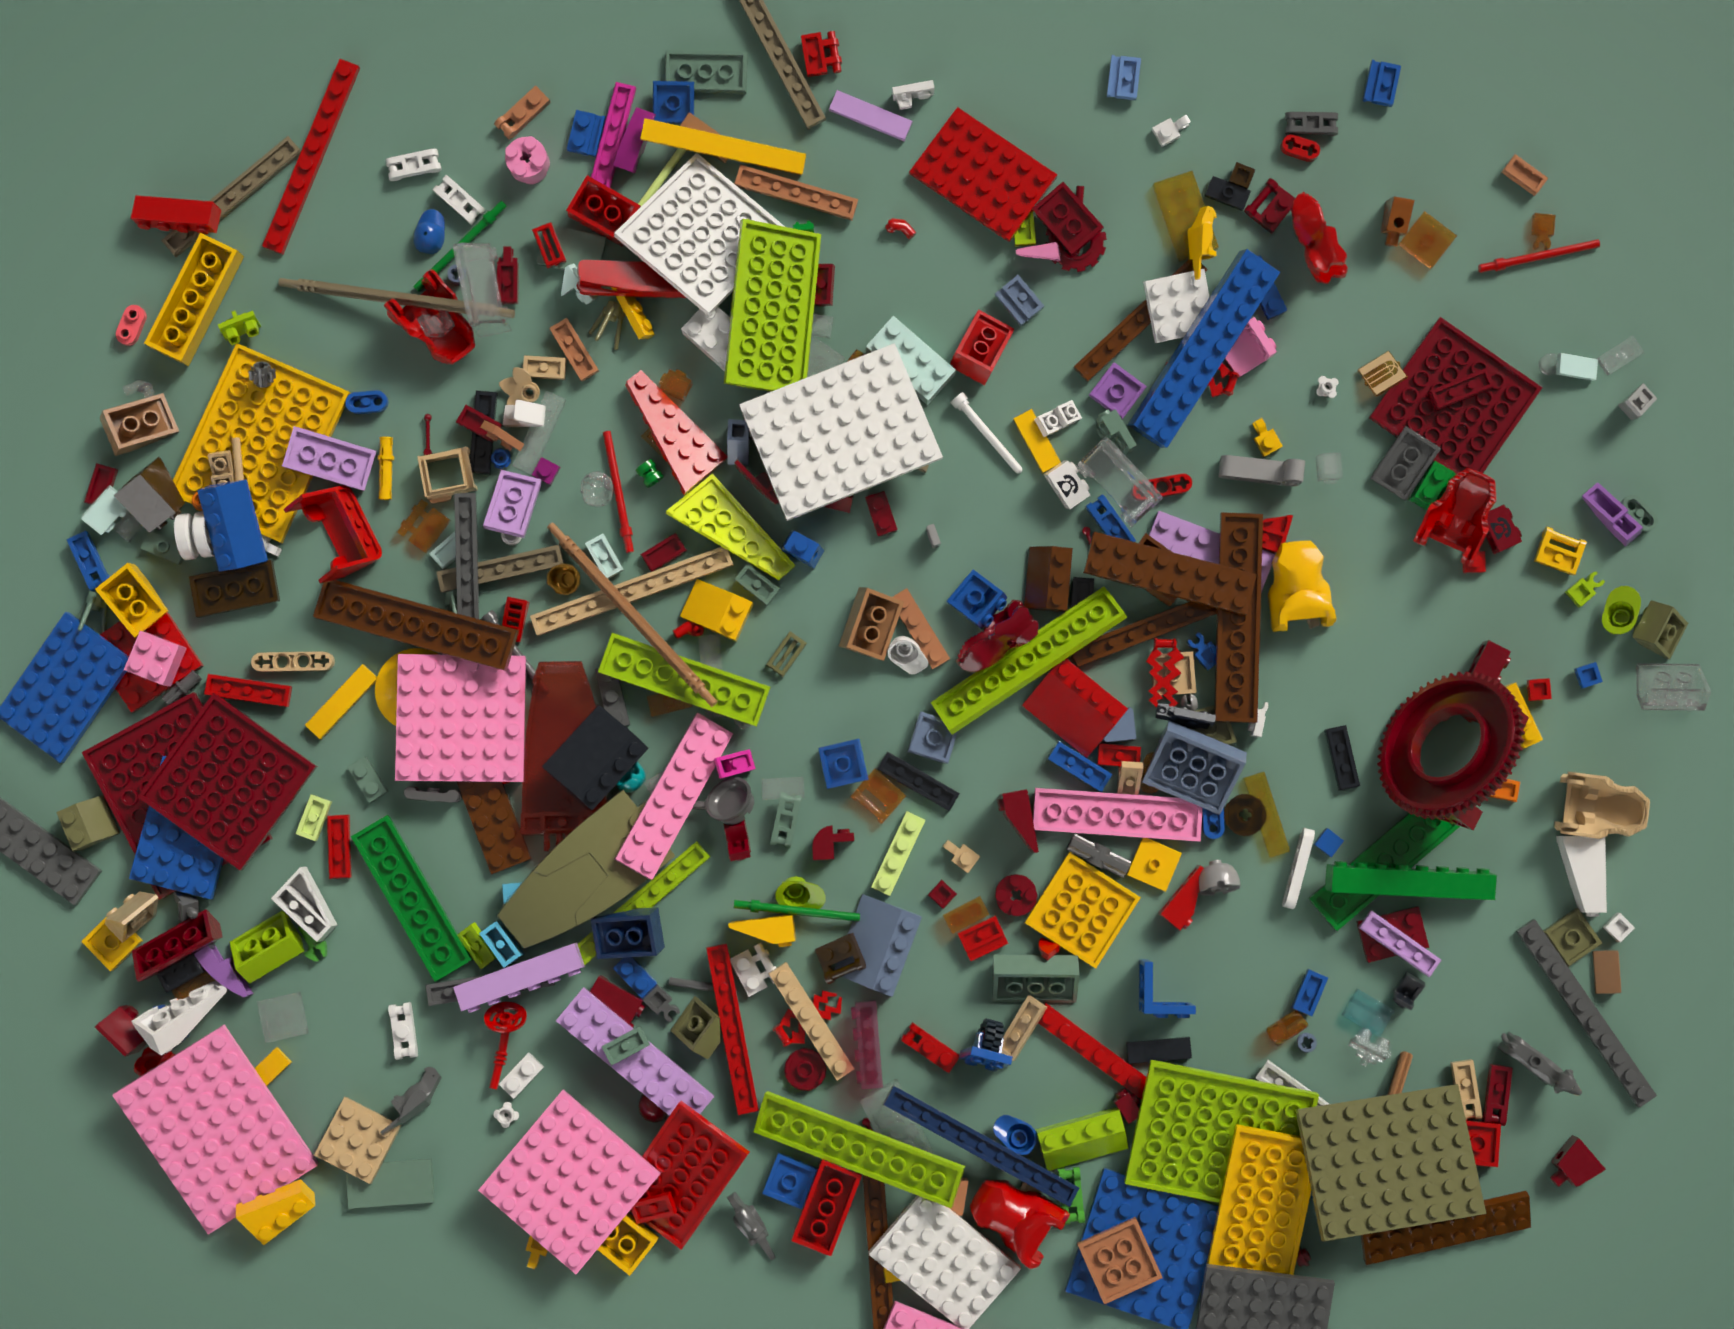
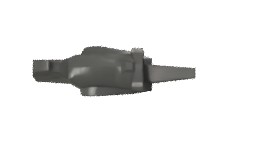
M425 1068L426 1072L420 1082L407 1089L403 1096H394L391 1103L399 1112L400 1117L380 1132L382 1135L401 1123L404 1124L430 1105L432 1096L442 1078L435 1068Z
M736 1192L729 1195L727 1199L735 1210L733 1220L737 1228L749 1240L748 1242L751 1246L759 1243L771 1260L775 1259V1255L766 1239L769 1234L754 1206L745 1204Z

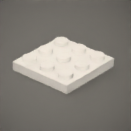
M1201 269L1199 280H1195L1194 271L1143 282L1155 343L1182 338L1188 332L1210 297L1204 269Z

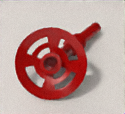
M514 1002L497 1003L491 1006L484 1014L485 1025L490 1030L501 1033L499 1048L495 1052L497 1056H494L496 1060L493 1061L495 1065L489 1086L491 1089H498L502 1068L506 1065L504 1061H507L505 1056H508L506 1052L510 1032L521 1028L527 1020V1013L524 1007ZM510 1009L516 1011L517 1013L514 1015L509 1012H504V1010ZM494 1013H497V1014L493 1017V1021H490L491 1016H492Z

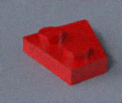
M1293 515L1263 520L1262 549L1274 553L1278 551L1280 544L1286 542Z

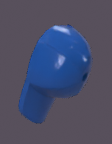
M426 210L415 228L413 239L414 245L419 252L434 254L441 250L444 244L445 219L437 210Z
M1010 1115L1000 1116L993 1126L995 1136L1008 1149L1019 1155L1030 1153L1037 1143L1038 1136L1035 1129L1028 1123Z

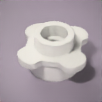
M1321 376L1318 379L1317 395L1334 398L1337 395L1335 390L1339 383L1338 380Z
M505 1102L501 1109L494 1111V1117L497 1118L503 1128H507L513 1120L519 1118V1113L513 1110L510 1102Z

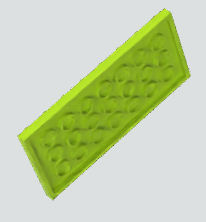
M744 218L740 220L724 384L772 392L807 378L821 234Z

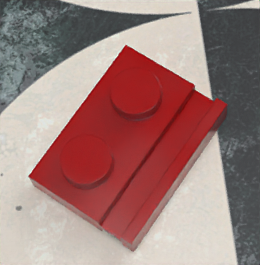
M996 916L957 933L970 961L1009 944Z

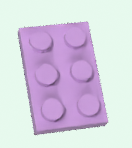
M501 470L483 524L484 529L525 538L542 484L541 479Z

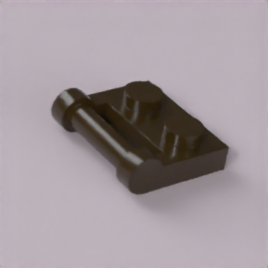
M854 933L847 934L815 949L827 984L834 983L836 979L853 971H861L866 968L865 960ZM849 957H854L853 963L835 971L832 970L831 965Z

